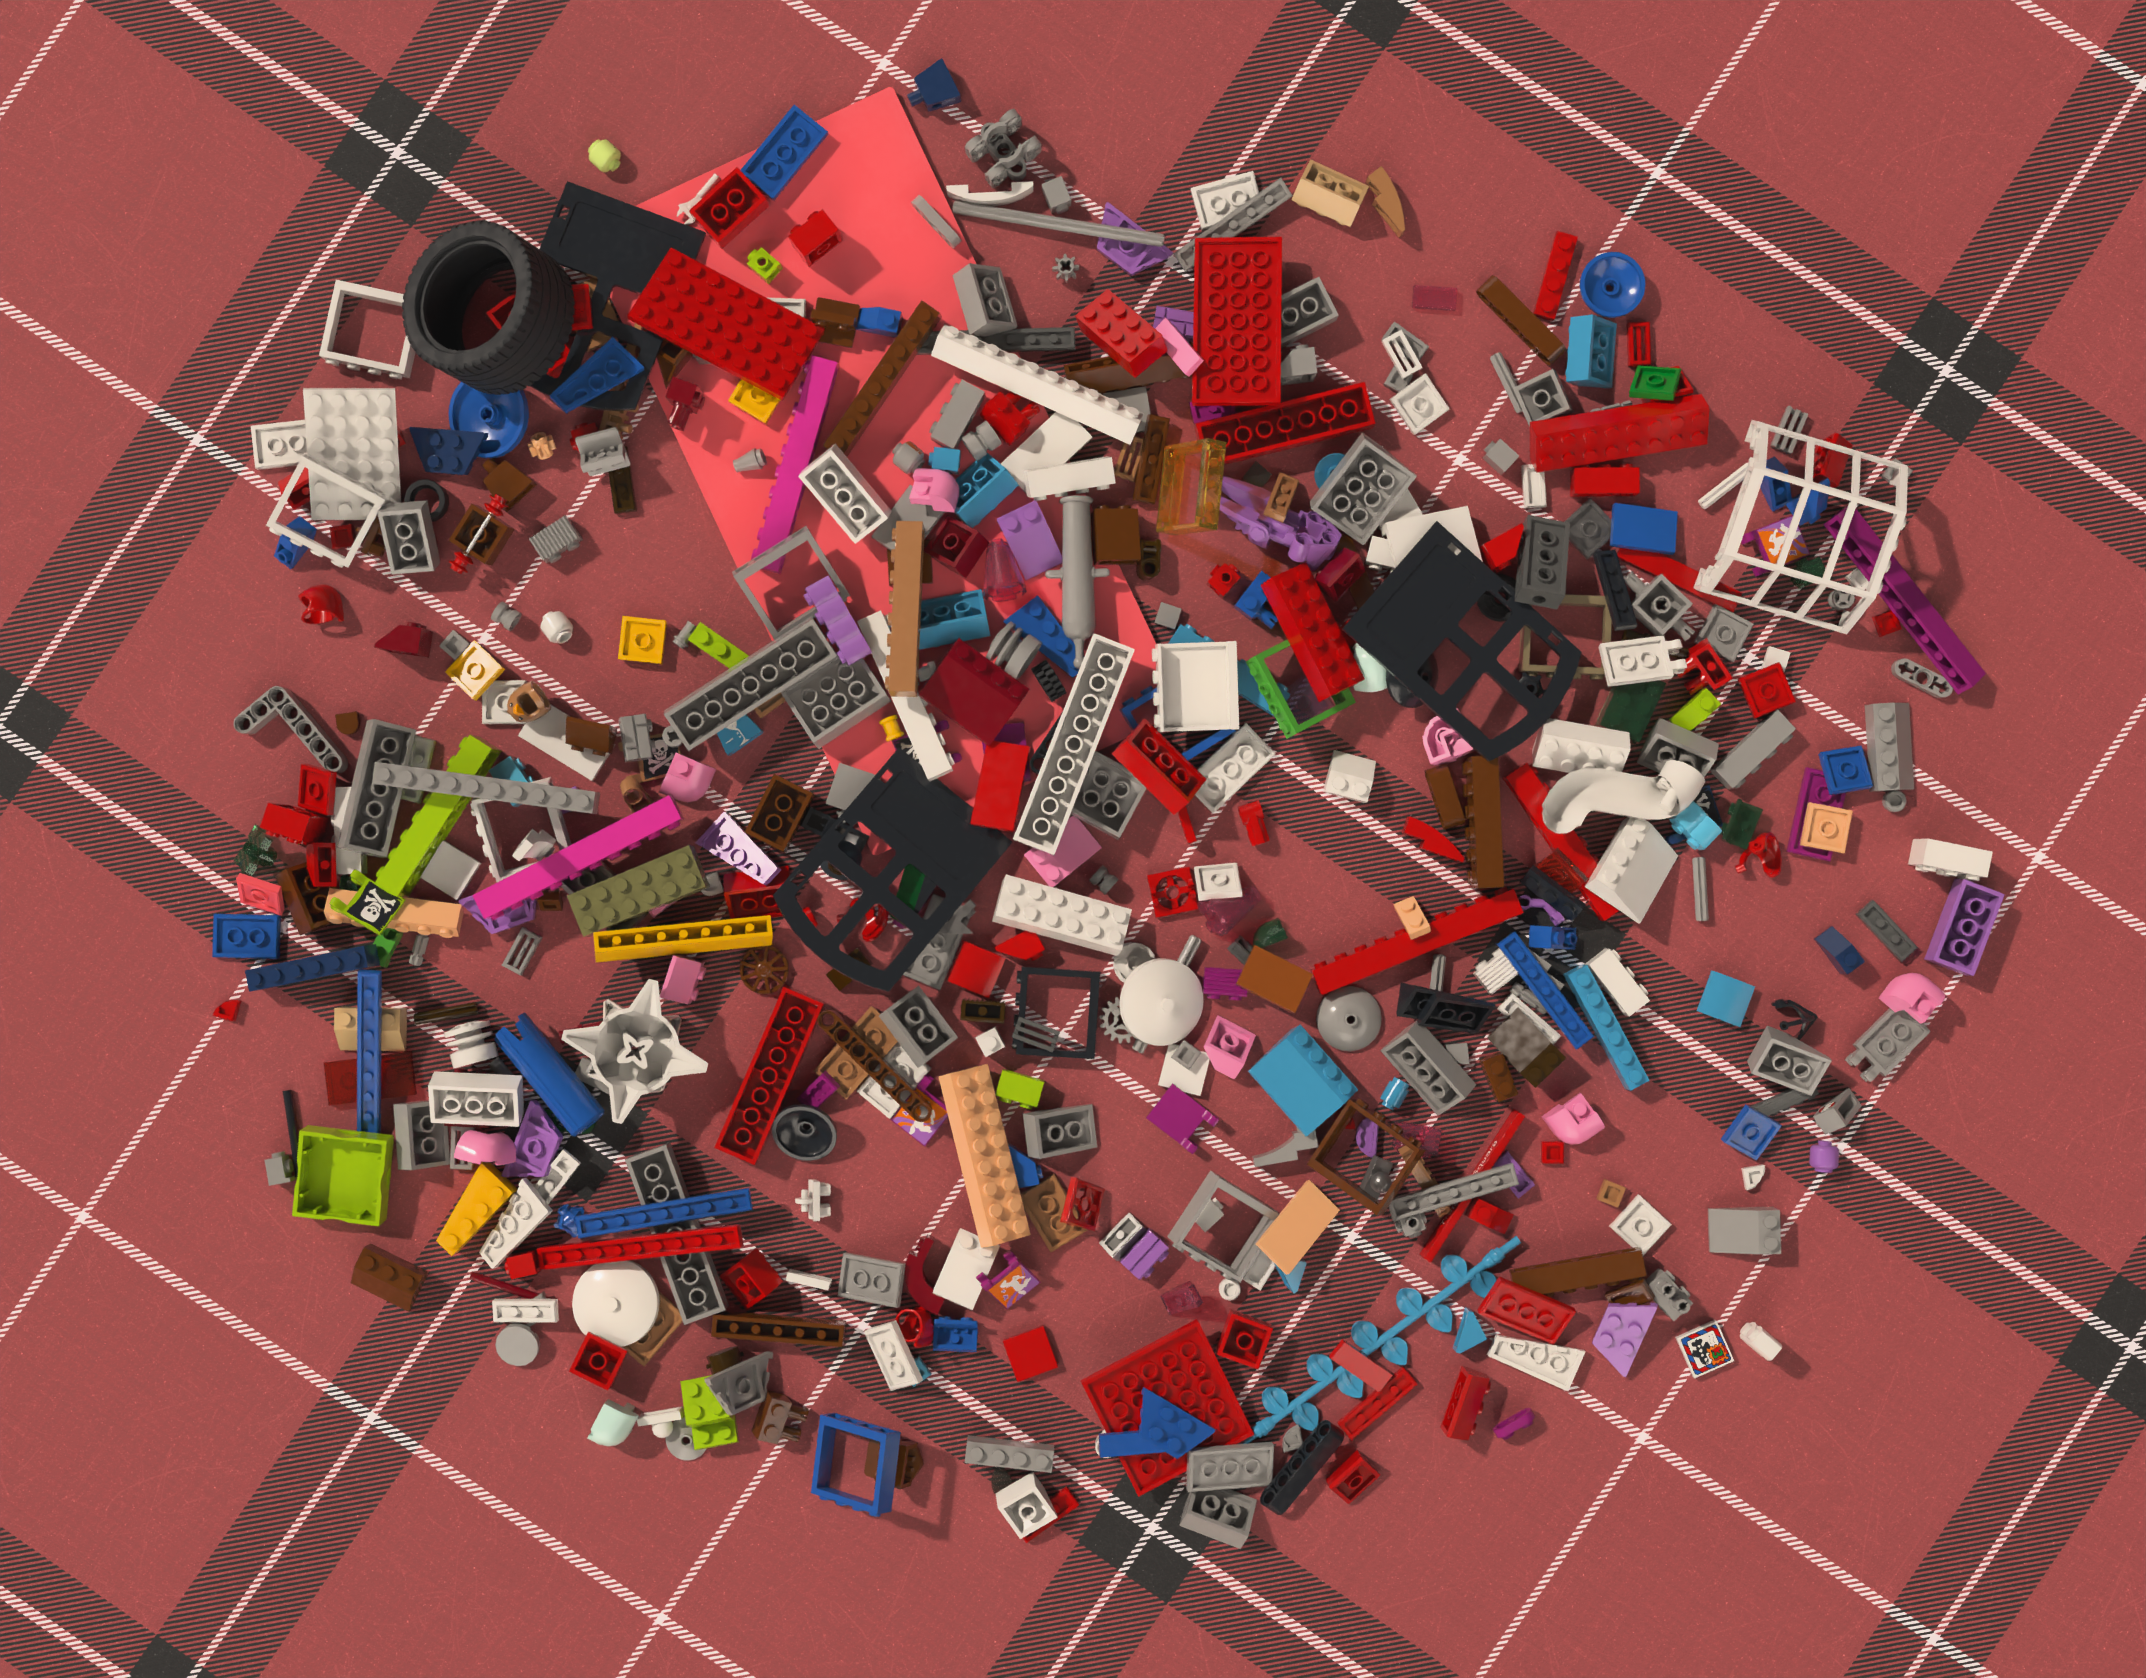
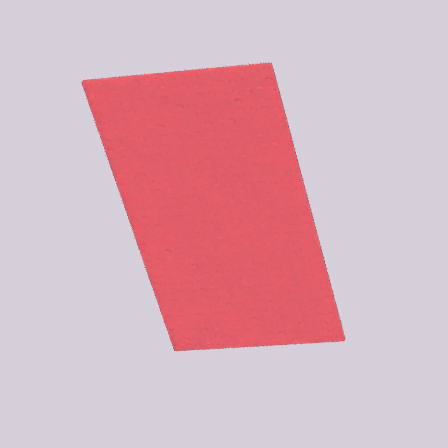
M892 87L881 90L815 121L828 131V135L775 201L757 188L767 199L770 206L723 249L706 233L696 261L766 298L806 299V319L811 322L812 309L816 308L817 298L820 297L858 304L860 308L882 307L901 311L903 316L902 330L922 300L940 312L942 316L933 331H941L944 324L956 327L958 330H968L953 275L969 263L976 264ZM756 150L640 203L636 207L684 224L689 217L684 212L677 217V212L680 209L678 205L695 198L714 173L721 178L718 182L720 183L736 167L741 170ZM918 195L922 196L960 237L962 241L954 249L946 243L912 206L911 202ZM823 209L839 229L843 241L808 267L793 248L788 235L791 234L790 231L796 225H803L808 221L807 218L810 214ZM696 221L688 224L690 227L704 231ZM762 247L783 267L769 285L747 265L749 262L747 257L754 249L758 251ZM762 259L759 265H765L766 260ZM616 286L613 288L610 298L622 323L634 327L635 323L628 320L627 315L640 294ZM856 330L852 348L818 342L808 360L810 361L812 355L835 361L838 363L839 369L813 461L828 450L823 446L896 338ZM1008 352L1016 354L1019 358H1021L1018 352ZM931 354L916 355L847 458L891 510L909 485L913 486L914 473L906 474L893 463L895 455L892 453L893 449L900 442L904 444L911 441L924 452L923 459L925 463L921 468L932 469V466L928 465L930 452L934 453V447H945L932 441L929 431L933 423L940 420L942 416L940 411L944 403L950 402L952 398L950 393L956 383L960 384L963 379L983 390L986 395L964 436L970 431L975 433L976 427L985 421L980 416V413L989 400L1000 391L1004 395L1010 391L935 358ZM692 356L676 378L698 385L704 393L705 403L701 410L698 409L697 414L692 413L689 415L684 431L671 428L735 564L739 568L751 560L754 548H758L760 541L757 540L760 527H764V510L766 506H770L771 502L769 492L771 486H775L777 481L775 471L777 465H781L783 460L781 450L783 444L788 442L789 436L786 435L789 423L793 424L795 415H792L795 402L799 403L801 394H798L801 381L805 382L807 374L804 373V365L784 400L779 402L769 421L765 424L728 402V399L741 380L740 378L713 364H699L696 358ZM656 358L648 379L669 420L674 406L665 397L669 386L666 389ZM1024 397L1014 406L1021 411L1031 400ZM1036 403L1033 406L1035 408L1038 405L1040 413L1029 420L1031 422L1019 439L1009 446L997 434L1002 444L993 451L988 449L987 453L1001 464L1049 419L1043 405ZM962 440L957 447L961 451L959 475L951 474L955 480L976 461ZM754 448H761L763 450L767 465L763 466L762 469L736 472L733 460L738 459ZM805 486L792 534L807 526L847 589L850 596L847 597L845 605L862 634L857 622L858 620L880 610L884 616L892 612V605L889 604V592L893 591V586H889L887 548L872 538L873 533L878 527L855 544L808 487ZM1019 486L1003 499L994 510L988 513L979 524L973 527L990 543L967 578L949 570L932 558L933 584H922V601L982 589L991 636L964 642L985 657L995 636L1006 626L1003 621L1037 595L1062 627L1061 578L1048 579L1045 576V571L1025 581L997 523V518L1034 501V498L1027 497V494ZM1076 490L1067 492V496H1086L1085 493L1076 494ZM1055 494L1046 495L1047 499L1039 500L1037 503L1062 555L1063 504L1059 502L1062 497H1055ZM1090 505V517H1091V513L1093 512V509H1092V507H1091V505ZM945 512L924 540L932 539L947 515L960 522L962 521L954 512ZM805 541L786 554L781 574L760 569L744 580L776 630L814 607L813 605L809 606L803 596L806 594L805 588L826 576L830 577L809 542ZM1093 561L1095 569L1107 568L1110 570L1108 577H1095L1094 580L1096 618L1094 633L1135 649L1095 750L1098 752L1125 739L1132 731L1119 710L1124 707L1122 703L1131 697L1134 699L1142 696L1140 692L1149 686L1153 688L1157 686V684H1153L1152 672L1156 671V662H1152V649L1155 648L1156 642L1120 566L1094 565ZM1059 564L1049 570H1060L1062 564ZM833 582V584H834L836 590L839 592L837 586H836L835 583ZM814 617L813 619L826 637L825 633L828 632L824 624L820 626L816 617ZM767 629V632H768V634H769L771 640L773 641L774 638H773V636L771 635V633L769 632V630ZM1092 636L1086 639L1084 642V657L1090 644V641L1092 639ZM835 643L831 645L835 652L839 651ZM953 643L919 650V669L927 666V663L931 661L935 662L937 668ZM1038 651L1026 671L1017 679L1030 690L1006 723L1023 722L1026 746L1031 748L1028 759L1031 781L1024 782L1023 786L1037 779L1038 774L1031 770L1030 760L1063 712L1077 675L1074 678L1069 676L1040 651ZM872 654L863 659L885 690L891 702L822 747L834 774H836L839 763L876 775L896 750L892 741H886L887 736L883 726L879 724L880 720L897 715L898 718L896 720L901 732L908 735L888 690L885 689L884 680ZM1044 660H1047L1067 692L1051 702L1031 670ZM1004 661L999 667L1005 670L1008 662ZM918 677V693L928 680L920 682ZM1152 698L1132 710L1131 714L1137 724L1145 718L1153 726L1154 715L1157 714V706H1154ZM928 703L925 706L927 713H932L937 723L943 720H947L949 723V729L941 731L946 743L943 745L945 753H960L962 757L960 762L951 765L953 768L952 772L937 779L973 808L984 758L982 741ZM1052 740L1046 743L1045 747L1047 750ZM1036 759L1033 763L1034 768L1040 770L1044 759ZM887 770L880 780L886 783L892 774ZM857 822L862 833L869 836L867 844L873 855L877 856L892 849L864 824Z

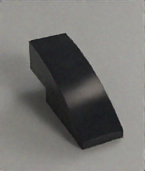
M809 806L800 826L823 837L837 819ZM842 822L836 831L843 834L849 825ZM852 828L842 840L853 843L862 853L869 836Z

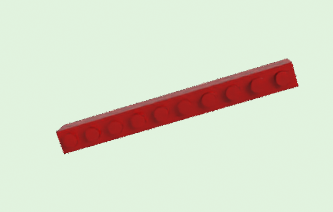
M1505 886L1495 890V895L1487 898V895L1475 898V903L1469 906L1463 903L1454 907V912L1449 914L1446 911L1434 915V920L1428 922L1431 932L1412 940L1404 927L1394 931L1395 936L1387 938L1386 935L1374 940L1375 944L1367 947L1366 944L1355 947V952L1347 955L1346 952L1333 956L1335 960L1326 963V960L1314 964V969H1311L1310 972L1313 974L1312 976L1319 994H1326L1524 913L1515 890L1507 889Z

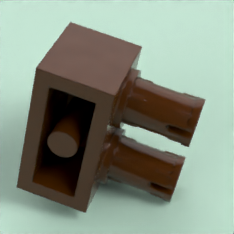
M767 1390L766 1399L761 1402L751 1432L757 1440L777 1445L781 1438L798 1442L800 1438L797 1436L801 1437V1429L786 1426L785 1422L787 1418L805 1422L807 1417L804 1415L808 1416L809 1409L792 1405V1402L786 1395Z

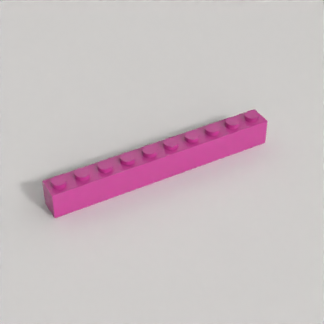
M812 355L811 360L806 362L804 373L807 375L805 382L801 381L798 394H801L799 403L795 402L792 415H795L793 424L789 423L786 434L789 436L788 442L783 444L781 450L783 460L781 465H777L775 471L777 481L775 486H771L769 492L770 506H766L764 510V527H760L757 540L760 541L758 548L753 550L751 560L792 535L806 486L798 476L804 468L813 462L839 365L835 361ZM786 554L762 569L781 574Z
M668 795L472 896L483 918H491L492 921L504 916L503 911L509 908L513 911L524 905L523 901L529 898L533 901L543 896L542 891L548 888L551 891L563 886L562 881L568 878L571 881L583 875V870L590 868L592 871L603 865L601 861L607 858L610 861L622 855L621 851L627 848L631 851L641 846L640 841L646 838L649 841L661 836L660 831L666 828L670 831L681 825L680 821L684 820V817L674 797Z

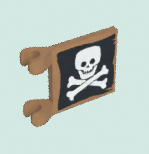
M663 733L650 736V740L655 742L656 753H652L653 757L651 759L638 761L640 774L629 775L626 778H635L639 783L664 778L675 753L681 754L680 747L672 748L666 745L662 738ZM619 742V750L623 752L622 742Z

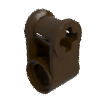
M1140 538L1141 560L1136 564V573L1141 580L1148 581L1160 572L1161 540L1149 541ZM1145 565H1149L1152 568L1151 575L1145 572Z

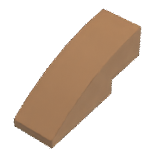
M1381 166L1367 177L1365 183L1376 195L1372 204L1397 237L1400 238L1405 231L1401 202L1390 177Z

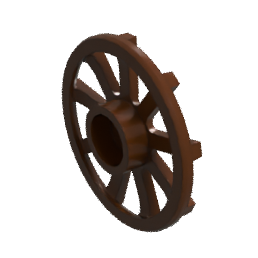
M772 946L754 947L744 955L740 962L741 980L747 988L755 993L769 994L775 992L783 986L788 977L789 968L785 956L781 951ZM765 949L764 958L761 961L755 951ZM768 950L778 954L771 961L767 960ZM750 954L756 960V965L745 962ZM781 957L785 967H773V963ZM744 966L754 968L755 971L744 975ZM785 971L783 979L780 980L773 972ZM756 975L758 978L754 986H751L746 979ZM769 977L779 983L772 989H770ZM761 979L765 981L766 990L757 989Z

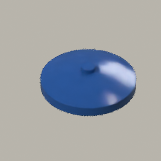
M460 382L455 389L449 405L450 429L489 433L487 440H483L479 448L480 453L478 457L497 458L508 454L520 443L526 432L529 420V407L523 390L501 395L487 394L475 390L463 382Z

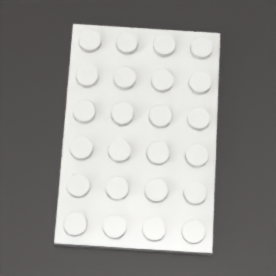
M303 388L307 454L385 495L386 498L382 506L384 504L401 503L395 388ZM308 469L312 520L367 519L374 503Z

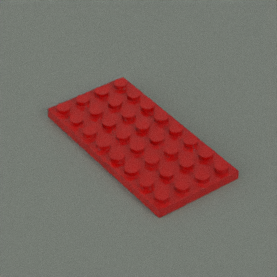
M1282 237L1195 238L1193 348L1204 361L1192 375V406L1281 405Z
M673 248L669 249L627 315L628 320L781 401L784 400L825 331V328L815 326V323Z

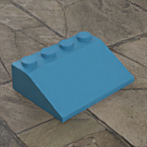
M1301 1024L1287 1032L1248 1070L1251 1076L1305 1137L1358 1091L1355 1085Z

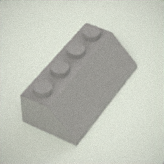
M1909 703L1865 705L1868 769L1873 782L1870 792L1914 789Z
M1417 1021L1406 1027L1381 1049L1385 1057L1437 1116L1464 1100L1476 1086L1475 1082L1426 1027L1418 1026Z

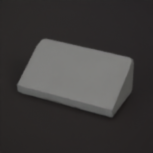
M1129 1212L1099 1244L1113 1259L1119 1261L1147 1229Z

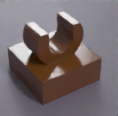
M559 888L555 889L554 892H548V889L542 891L544 895L537 898L541 911L563 910V901Z

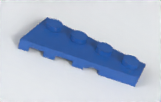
M612 337L550 395V399L565 413H568L645 369Z
M1038 595L1003 621L1006 625L1010 621L1015 623L1014 631L1021 627L1023 629L1021 636L1023 639L1031 634L1040 640L1042 645L1039 651L1069 676L1074 678L1078 674L1079 669L1075 668L1073 664L1075 659L1074 642L1066 637L1063 628Z

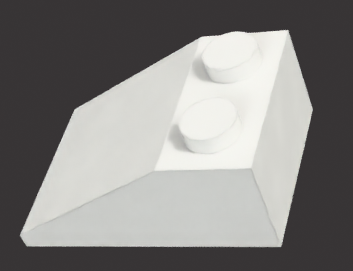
M960 1228L932 1293L973 1310L982 1289L981 1283L976 1279V1276L981 1272L988 1276L1000 1245L981 1248L977 1235Z

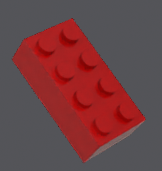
M1109 289L1075 315L1081 332L1134 378L1168 351L1163 335Z

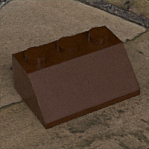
M307 862L286 868L275 875L279 886L282 888V894L300 936L333 924L327 921L324 908L329 888L337 889V886L313 887L307 870Z
M369 1244L363 1248L354 1266L351 1284L410 1312L429 1272L386 1250Z

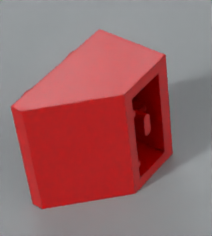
M1833 433L1823 439V441L1850 449L1853 446L1838 433ZM1817 445L1814 452L1817 455L1813 467V482L1819 483L1828 478L1830 481L1829 487L1836 488L1841 481L1849 454Z

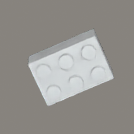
M1928 838L1913 839L1908 865L1915 866L1917 871L1936 872L1937 875L1956 876L1957 879L1979 881V878L1988 877L1993 852Z

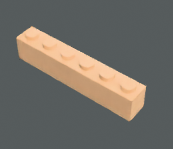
M329 888L324 908L327 921L333 924H342L343 922L351 923L356 927H363L347 916L332 910L329 904L331 899L336 897L348 905L358 891ZM402 897L405 899V903L386 927L399 932L415 931L422 935H430L431 933L439 934L445 938L459 937L464 913L461 904Z

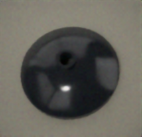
M1432 653L1421 665L1417 673L1435 690L1438 682V665ZM1386 670L1388 692L1398 705L1406 708H1417L1424 704Z
M797 1104L786 1107L777 1114L772 1125V1136L776 1145L785 1154L798 1160L812 1161L825 1157L833 1150L837 1140V1129L830 1116L821 1109L811 1105Z

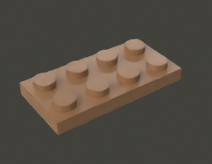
M871 1006L852 1028L884 1058L898 1041L880 1019L879 1015L881 1013L874 1006ZM849 1032L841 1040H848L850 1037ZM838 1044L814 1070L819 1076L826 1070L840 1085L836 1091L845 1099L869 1075ZM857 1044L854 1047V1052L858 1056H863L865 1048L863 1045ZM871 1060L870 1068L873 1070L879 1061Z

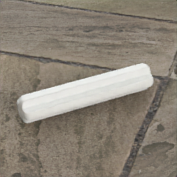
M1748 463L1741 466L1699 499V505L1703 509H1707L1742 482L1748 468Z

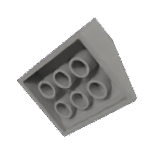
M1362 432L1311 499L1310 506L1316 513L1364 545L1417 475Z
M838 656L781 692L818 749L891 702L864 659L848 666L846 662L842 664Z
M1095 751L1071 815L1119 840L1146 787L1123 765Z

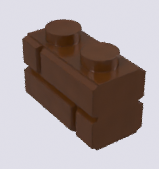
M1496 1052L1479 1059L1495 1101L1500 1102L1518 1095L1503 1053Z

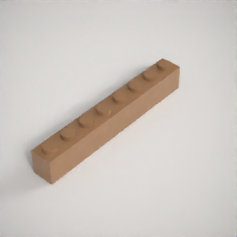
M896 521V528H892V541H895V549H891V562H894V570L890 571V583H893V591L889 592V604L892 605V612L888 613V625L891 626V634H887V647H890V655L886 656V668H889V676L885 677V689L889 691L891 697H917L925 533L923 521Z

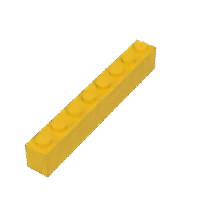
M771 916L593 932L595 960L597 963L772 945L773 939Z

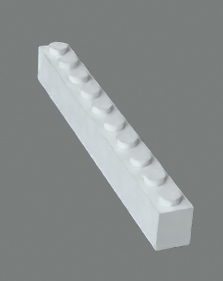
M944 324L938 334L931 354L935 358L1127 444H1131L1144 413L1134 407H1128L1119 403L1114 398H1108L1099 394L1094 389H1088L1079 385L1074 380L1061 377L1054 371L1041 368L1036 363L1021 359L1016 354L1001 350L996 345L983 342L976 336L963 333L953 326Z

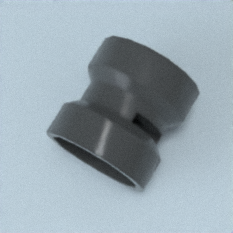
M1102 865L1089 881L1093 885L1100 887V891L1106 895L1119 879L1115 875L1108 873V869Z

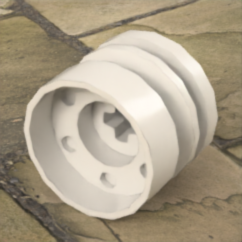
M489 1020L468 1022L457 1025L448 1032H444L445 1038L454 1035L456 1041L446 1043L447 1046H458L459 1049L450 1054L453 1069L499 1056L495 1042H484V1038L493 1034L492 1031L486 1033L481 1031V1028L491 1026Z

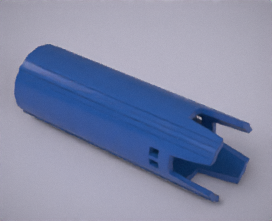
M522 1013L518 1016L519 1021L515 1024L523 1038L521 1041L505 1027H502L495 1034L494 1040L571 1136L576 1137L604 1115L605 1110L526 1013Z

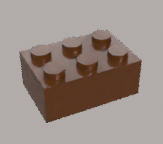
M774 774L745 833L783 852H787L816 794Z

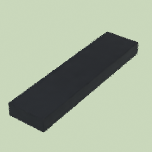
M1616 550L1594 552L1593 558L1614 630L1635 629L1638 624Z

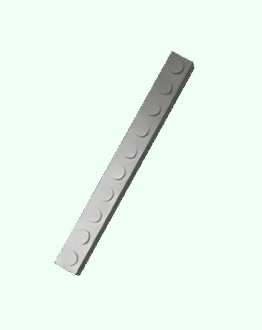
M375 762L372 784L591 814L598 813L600 792L381 762Z

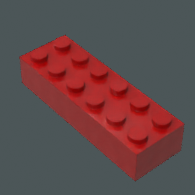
M1307 562L1275 575L1261 584L1319 702L1365 680Z

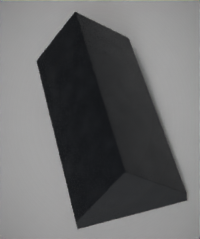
M1401 983L1396 1014L1399 1017L1417 1019L1418 1026L1477 1034L1496 1006L1492 1002Z

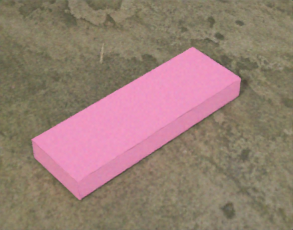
M1165 318L1155 329L1163 335L1168 350L1167 354L1187 376H1190L1204 360L1170 320Z

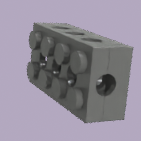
M1527 515L1523 523L1524 529L1518 550L1515 601L1557 610L1565 597L1570 523Z

